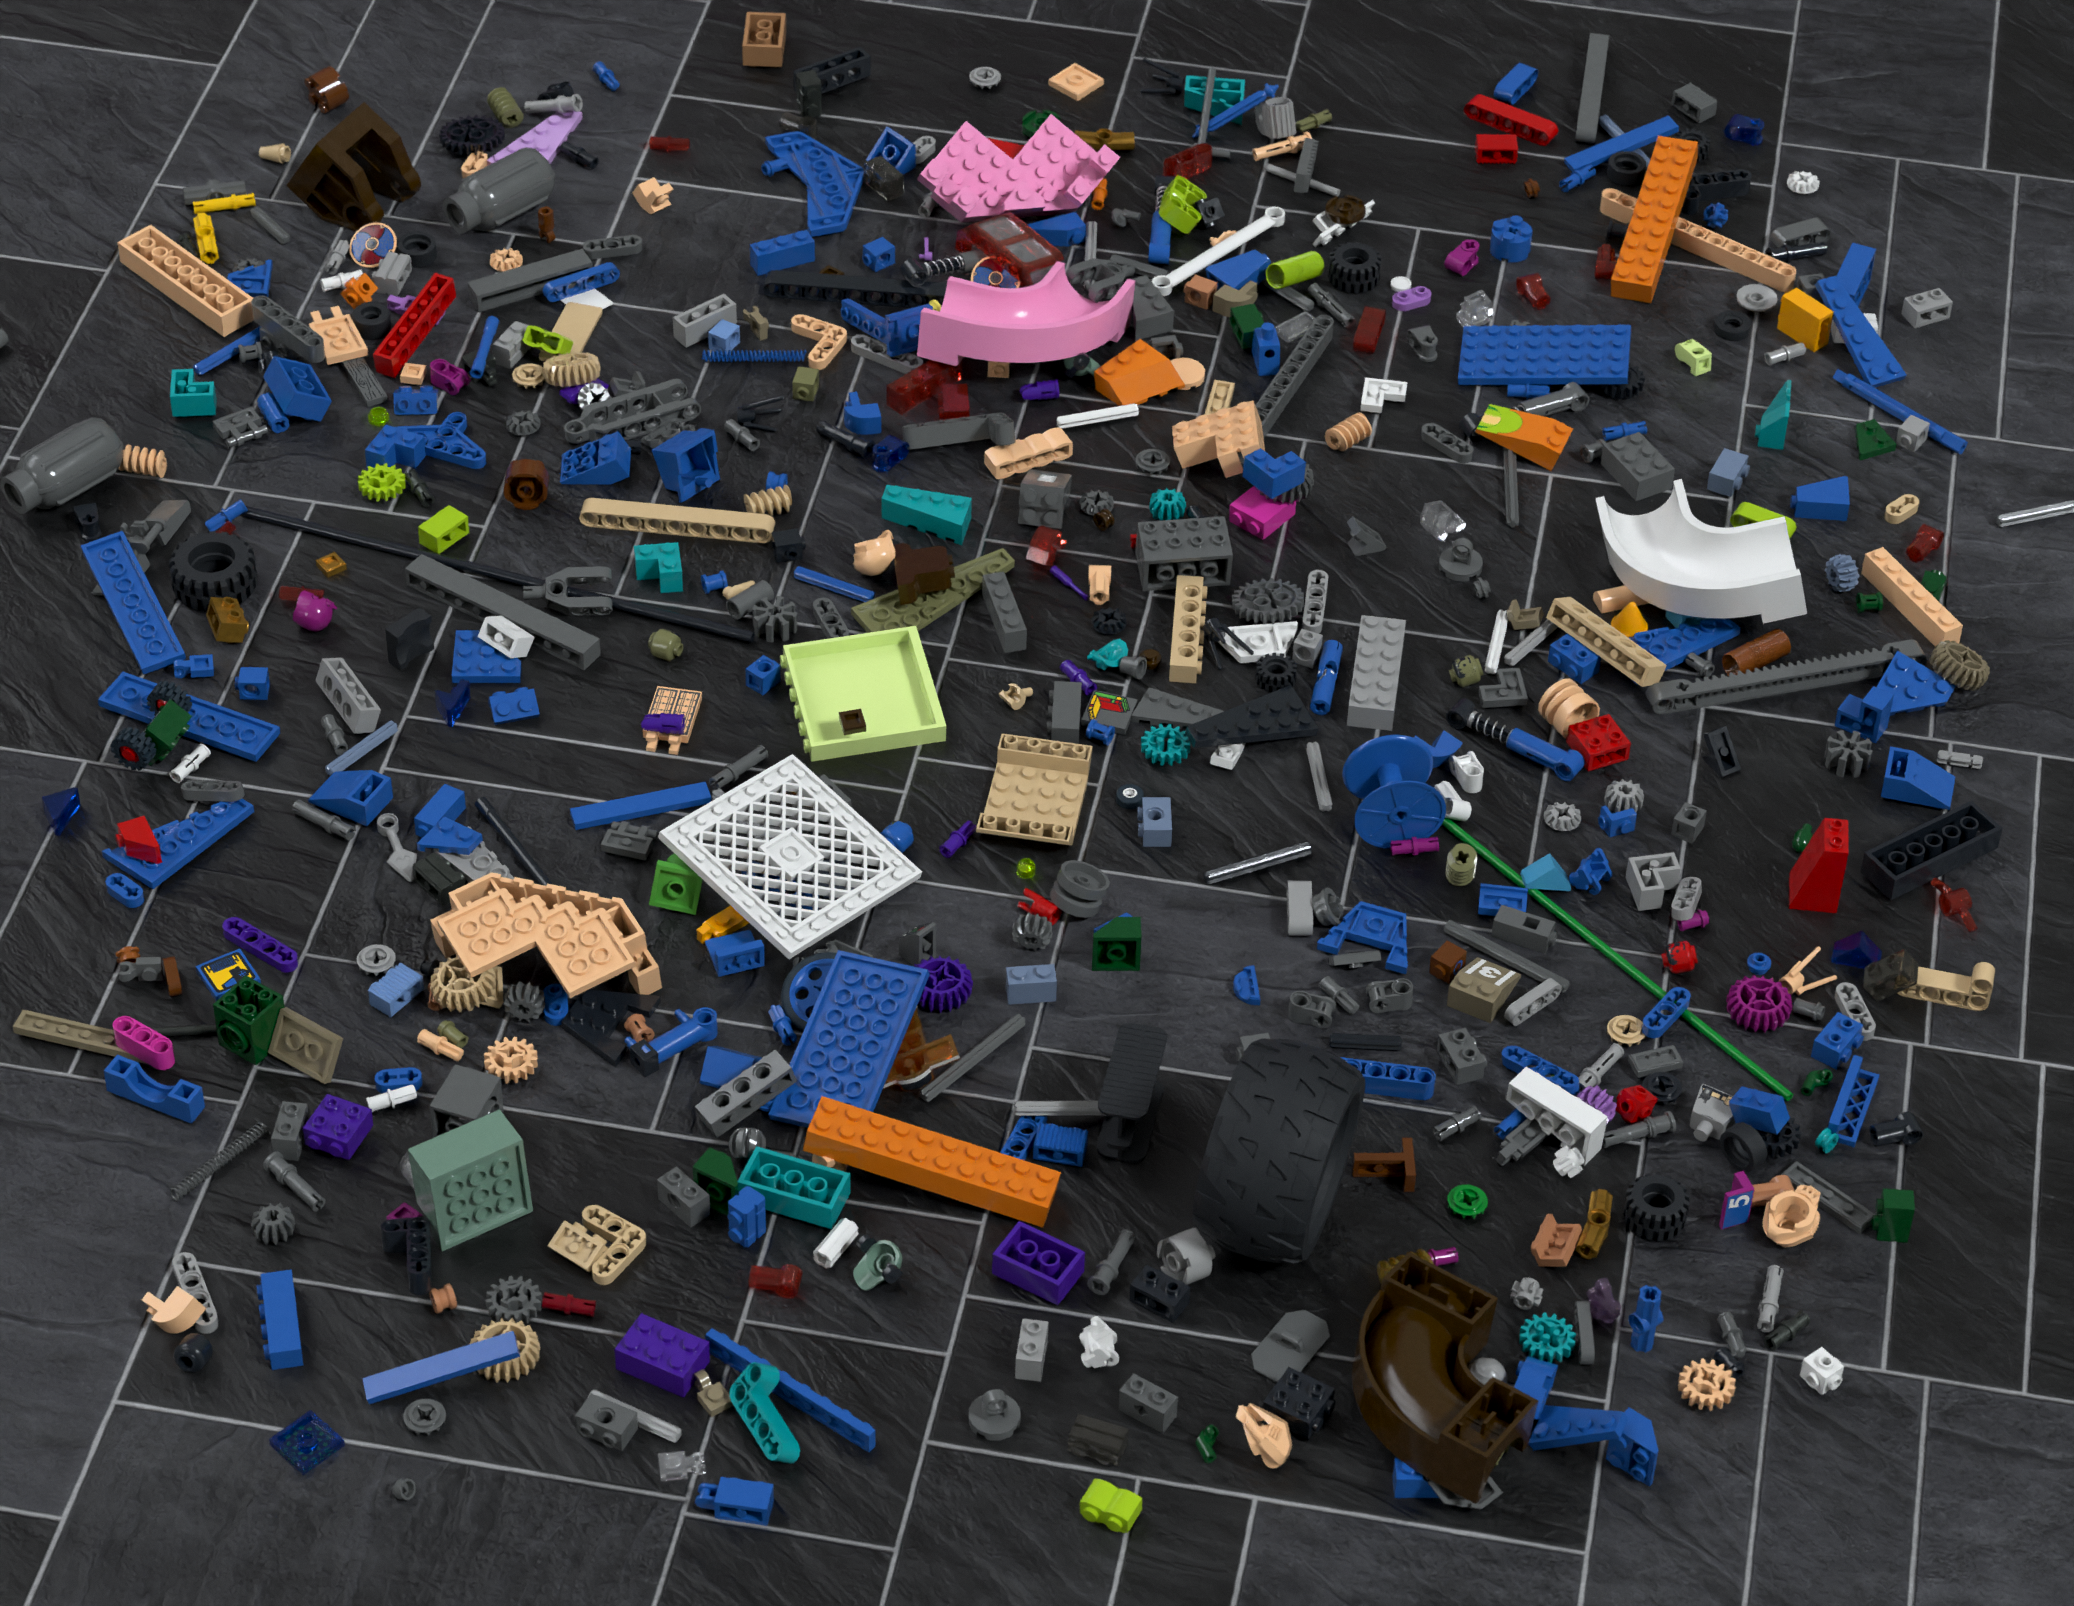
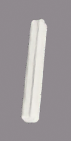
M1135 403L1059 416L1056 423L1058 428L1062 429L1137 416L1139 409Z
M1501 609L1497 612L1484 670L1487 674L1491 673L1494 675L1497 672L1508 624L1507 610L1503 611Z

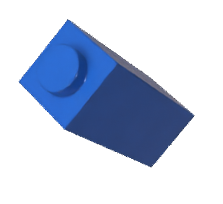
M444 784L415 816L416 835L423 838L443 817L455 821L466 809L464 791Z

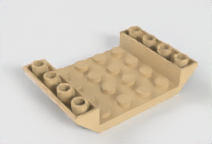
M1002 733L998 746L994 777L984 813H980L976 832L1072 845L1088 783L1093 746Z

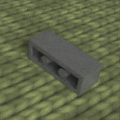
M1054 681V690H1049V704H1053V706H1048V719H1052V721L1047 722V735H1051V740L1079 744L1082 682Z

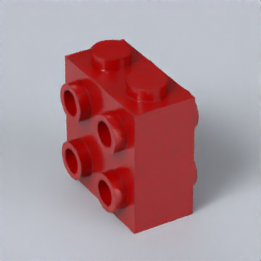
M1610 714L1569 725L1566 742L1572 750L1578 751L1584 757V767L1587 771L1629 759L1631 743Z

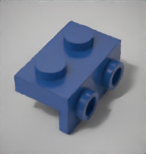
M400 386L399 390H395L393 393L395 415L437 413L438 389H433V386H420V389H412L411 386Z
M522 687L516 689L515 692L507 694L505 691L493 693L488 700L494 725L536 718L540 715L534 689Z

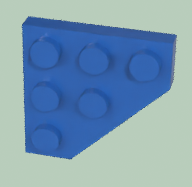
M456 630L452 683H520L521 660L508 657L478 637L479 630Z
M1897 651L1876 687L1894 695L1890 712L1891 716L1904 711L1907 713L1923 710L1925 707L1944 706L1956 685L1950 684V682L1944 680L1942 676H1939L1934 671Z

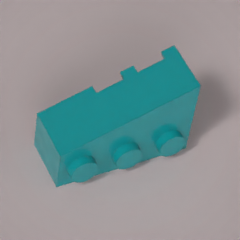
M1186 76L1184 107L1202 112L1207 77ZM1215 78L1210 115L1217 116L1244 100L1245 80ZM1243 114L1231 122L1242 125Z

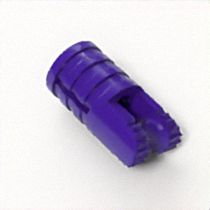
M1057 379L1025 384L1019 390L1022 398L1025 400L1059 398Z
M650 713L645 715L641 722V727L647 731L683 735L685 715Z

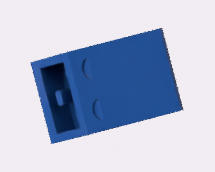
M615 432L593 442H588L576 449L568 450L562 454L560 483L611 485L628 478L630 475L631 448L621 434Z
M1890 746L1881 797L1950 810L1955 776L1915 751Z
M373 770L337 771L308 799V802L368 826L393 799L391 778Z

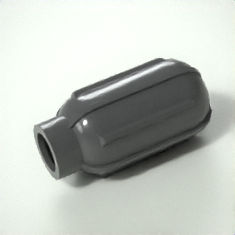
M528 147L519 149L462 179L458 191L443 201L446 219L451 227L461 234L474 228L481 231L494 229L547 201L555 187V170L552 169L548 160L538 150Z
M89 418L73 424L21 454L16 470L1 479L2 492L10 506L19 514H26L36 507L39 509H50L61 506L113 476L122 463L124 445L114 429L100 418Z

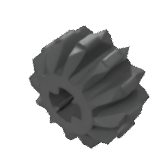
M1029 912L1027 915L1020 914L1019 918L1015 919L1012 927L1013 941L1018 942L1019 947H1026V950L1029 948L1035 951L1038 948L1045 949L1053 935L1052 923L1047 921V917H1040L1038 913L1036 915H1032Z
M520 981L517 985L511 984L504 996L505 1011L510 1013V1018L517 1017L519 1022L522 1019H526L528 1022L532 1018L538 1019L546 1004L544 992L539 990V986H531L530 982L527 985Z
M270 1202L268 1207L260 1206L259 1211L253 1212L251 1228L257 1241L263 1240L265 1245L270 1242L277 1245L278 1241L286 1242L287 1236H293L295 1218L289 1207L283 1208L281 1203L273 1206Z

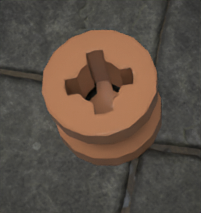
M450 1283L445 1284L441 1289L432 1288L429 1292L436 1314L442 1313L446 1308H457L456 1297Z

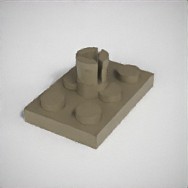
M285 1007L280 1009L268 1053L316 1080L327 1084L331 1082L343 1038Z

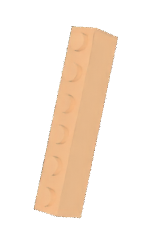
M1882 547L1865 554L1861 574L1935 647L1941 641L1945 642V640L1955 641L1959 644L1963 625L1887 550Z

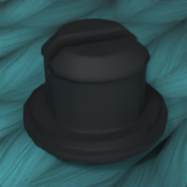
M426 959L420 965V972L427 975V978L431 980L434 968H439L440 962L437 959L433 961Z

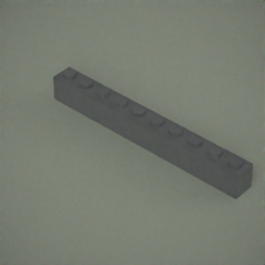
M421 554L405 568L407 586L484 622L485 617L503 616L535 637L532 646L582 670H585L600 656V639L594 635L584 632L432 558Z

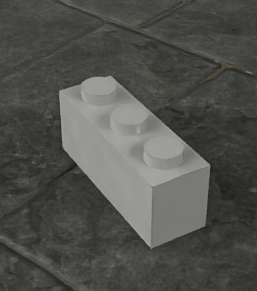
M722 294L673 317L674 338L685 347H688L707 338L708 332L721 319L737 324L736 303L725 294Z

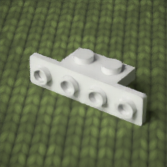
M1373 200L1364 205L1366 206V215L1363 219L1372 213L1371 208L1375 204ZM1323 211L1312 220L1322 232L1313 243L1314 247L1321 243L1322 245L1327 244L1333 238V235L1339 236L1346 230L1345 227L1349 226L1351 228L1356 223H1335L1329 220L1325 211Z

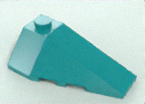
M1792 380L1785 382L1763 414L1761 424L1756 425L1755 437L1758 438V447L1783 450L1789 419Z

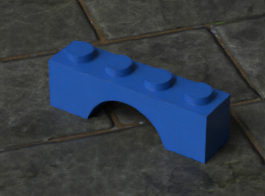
M118 1054L104 1070L108 1092L192 1124L205 1108L201 1086L180 1079L174 1086L160 1084L149 1077L138 1062Z

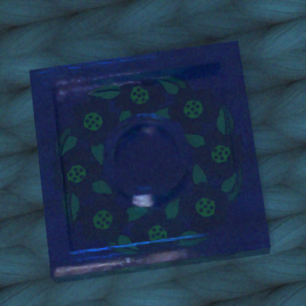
M311 1410L269 1439L270 1446L303 1475L345 1446L344 1439Z

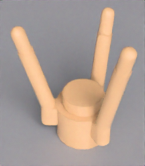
M1816 947L1802 962L1798 961L1779 980L1782 987L1788 988L1789 994L1795 992L1799 996L1804 991L1837 979V976L1833 975L1802 986L1804 977L1800 971L1821 950L1820 947Z

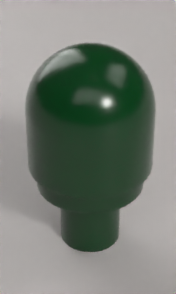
M1804 824L1802 829H1799L1794 835L1792 847L1798 853L1804 851L1813 837L1810 824Z

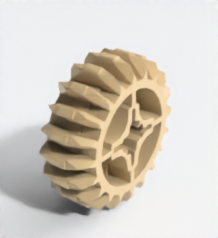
M573 352L559 354L544 362L543 375L545 381L554 386L570 387L584 385L585 383L595 381L600 376V362L598 357L590 353Z
M456 955L453 959L448 957L446 963L440 962L439 968H434L430 988L437 1003H440L442 1008L447 1007L450 1011L457 1009L459 1012L467 1008L470 1011L471 1007L476 1006L479 1008L480 1002L487 1003V998L493 996V990L496 989V974L493 968L471 978Z
M502 1317L498 1323L491 1320L490 1326L482 1324L481 1331H475L474 1338L471 1339L470 1344L514 1331L520 1357L477 1370L479 1375L485 1374L487 1380L494 1377L496 1382L500 1379H505L507 1383L513 1377L519 1380L520 1374L527 1376L529 1369H534L536 1362H538L540 1351L538 1336L536 1332H532L530 1325L524 1326L522 1320L515 1323L513 1318L509 1322H505Z

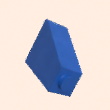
M1252 250L1208 266L1206 274L1209 280L1217 282V289L1226 284L1240 290L1250 280L1257 283V285L1266 278V270L1271 261L1267 255L1261 254L1257 250Z
M1848 476L1797 487L1796 494L1791 496L1790 508L1794 509L1795 518L1847 521L1850 506Z

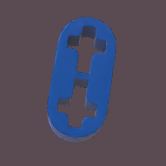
M121 873L111 874L106 878L108 894L124 906L136 908L143 904V889Z
M413 1067L384 1069L375 1075V1087L380 1093L387 1092V1089L392 1091L409 1085H413L417 1091L423 1084L421 1071Z

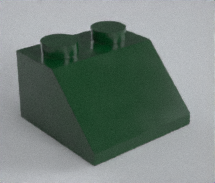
M1116 917L1093 934L1092 971H1140L1141 917Z
M709 1147L693 1166V1181L709 1194L710 1208L728 1216V1201L735 1195H738V1181L731 1157L727 1156L724 1152Z

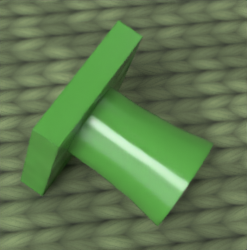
M675 853L667 861L658 860L649 905L696 915L703 879Z

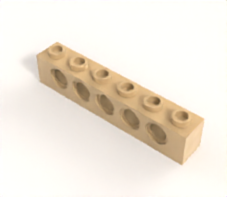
M1177 575L1169 682L1196 683L1197 674L1201 675L1202 661H1198V659H1202L1203 646H1199V644L1204 642V631H1200V629H1203L1205 624V616H1201V614H1206V601H1202V599H1207V586H1203L1204 577Z
M1572 597L1554 598L1546 616L1548 620L1640 686H1651L1660 682L1667 666Z

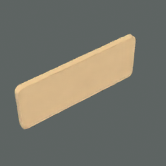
M568 302L552 332L568 337L574 342L570 353H580L583 351L603 313L602 308ZM541 350L539 359L546 361L557 355Z

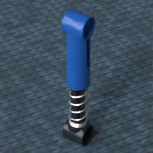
M1155 175L1154 195H1156V205L1152 216L1148 263L1169 264L1172 225L1162 219L1158 211L1164 190L1176 176Z
M1462 698L1458 700L1446 714L1447 722L1454 729L1461 730L1464 727H1475L1477 732L1484 731L1486 736L1492 735L1493 739L1499 738L1501 743L1506 742L1507 749L1555 771V774L1564 781H1571L1585 765L1584 757L1576 750L1565 751L1519 728L1508 730L1506 725L1502 727L1498 725V721L1495 723L1490 721V717L1487 719L1483 718L1482 714L1477 712L1473 702L1468 699Z

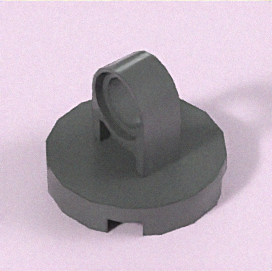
M1466 538L1456 539L1453 547L1444 550L1439 557L1440 572H1445V577L1454 581H1469V577L1475 575L1478 577L1482 571V557L1473 550V544Z
M993 1389L974 1400L969 1408V1426L976 1435L978 1432L984 1435L987 1440L997 1441L1009 1438L1013 1435V1431L1020 1426V1408L1017 1402L1005 1395L1002 1390Z

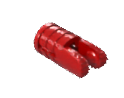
M1024 888L1023 894L1034 900L1031 906L1026 902L1020 901L1017 907L1032 915L1038 913L1040 917H1047V921L1054 925L1059 920L1062 910L1043 896L1028 888Z

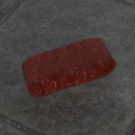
M1200 143L1166 158L1163 162V176L1179 175L1188 179L1208 170L1212 166V146Z
M1365 306L1355 333L1354 350L1375 352L1385 322V309Z

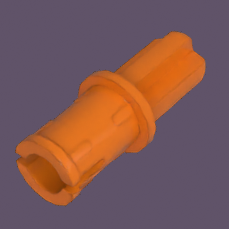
M1102 179L1091 192L1093 196L1091 206L1093 209L1100 210L1104 207V199L1107 197V179Z

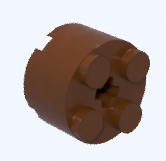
M331 66L304 79V83L310 92L308 95L310 102L313 105L318 104L324 114L349 100V93L345 83L339 82L338 77L340 75Z
M531 459L514 460L510 463L504 482V496L508 502L511 501L518 509L530 510L537 508L540 503L546 500L549 474L544 467V463Z

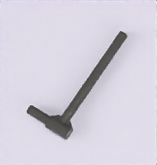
M1211 67L1208 69L1198 143L1191 145L1190 156L1230 159V150L1211 149L1208 144H1205L1216 69Z

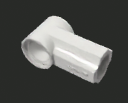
M1442 781L1440 784H1436L1434 788L1439 791L1446 803L1445 818L1462 822L1467 821L1471 815L1470 803L1463 801L1449 782Z

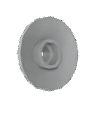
M1759 284L1743 286L1736 294L1737 302L1742 307L1752 311L1771 310L1778 301L1777 294L1772 289Z

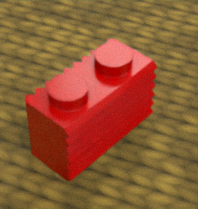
M1476 134L1475 152L1477 163L1481 162L1483 164L1485 162L1487 164L1489 162L1491 164L1493 162L1495 164L1497 162L1499 164L1501 162L1503 164L1505 162L1507 164L1509 162L1511 164L1513 162L1515 164L1518 154L1516 135Z

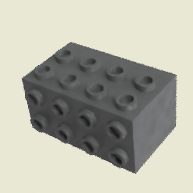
M1225 516L1137 522L1135 554L1143 591L1176 589L1177 575L1204 577L1203 586L1207 587L1230 585L1233 553Z

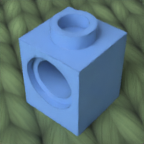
M721 319L708 332L709 349L713 351L718 350V353L722 350L724 354V350H726L728 354L729 350L732 351L740 343V326Z

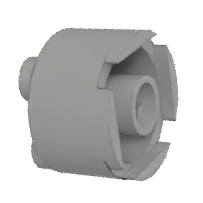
M1194 1227L1161 1240L1157 1247L1158 1259L1162 1258L1164 1266H1161V1270L1164 1274L1189 1285L1210 1275L1215 1251L1211 1245L1206 1244L1198 1229Z

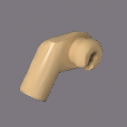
M748 581L733 587L727 586L723 590V596L728 600L751 587L755 582Z

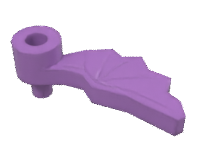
M924 238L925 254H919V258H925V261H932V252H928V238Z

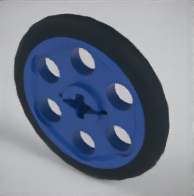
M817 953L805 958L795 965L783 983L781 992L783 1011L786 1017L791 1019L792 1025L802 1032L809 1020L807 1012L814 1008L837 953ZM819 970L822 972V976L818 980H811L809 975L812 971ZM803 989L809 991L807 998L802 1000L796 998L798 991Z

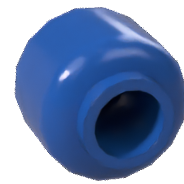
M901 821L891 822L880 832L901 853L909 848L914 841L912 828L907 823Z

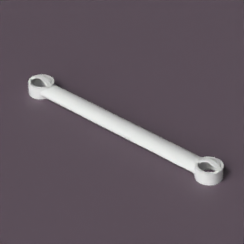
M1279 207L1267 208L1265 215L1166 276L1154 277L1152 283L1162 296L1169 295L1172 292V287L1268 228L1283 225L1285 211Z

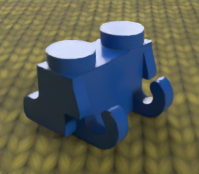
M1596 848L1591 855L1582 859L1580 867L1576 872H1572L1569 875V882L1572 886H1575L1577 889L1587 890L1589 888L1588 885H1592L1594 888L1592 887L1589 892L1597 895L1601 891L1599 880L1609 881L1613 873L1601 848Z

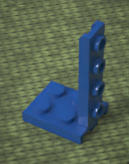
M851 299L842 300L841 316L844 321L886 344L887 355L894 357L918 350L921 311L923 308L933 310V306L925 304L885 315V319Z

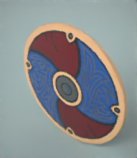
M383 223L367 224L353 235L349 248L350 255L362 267H378L380 259H384L388 252H395L397 245L396 235L389 226Z
M996 255L988 256L975 265L972 270L971 281L998 288H1019L1020 273L1017 266L1008 258Z

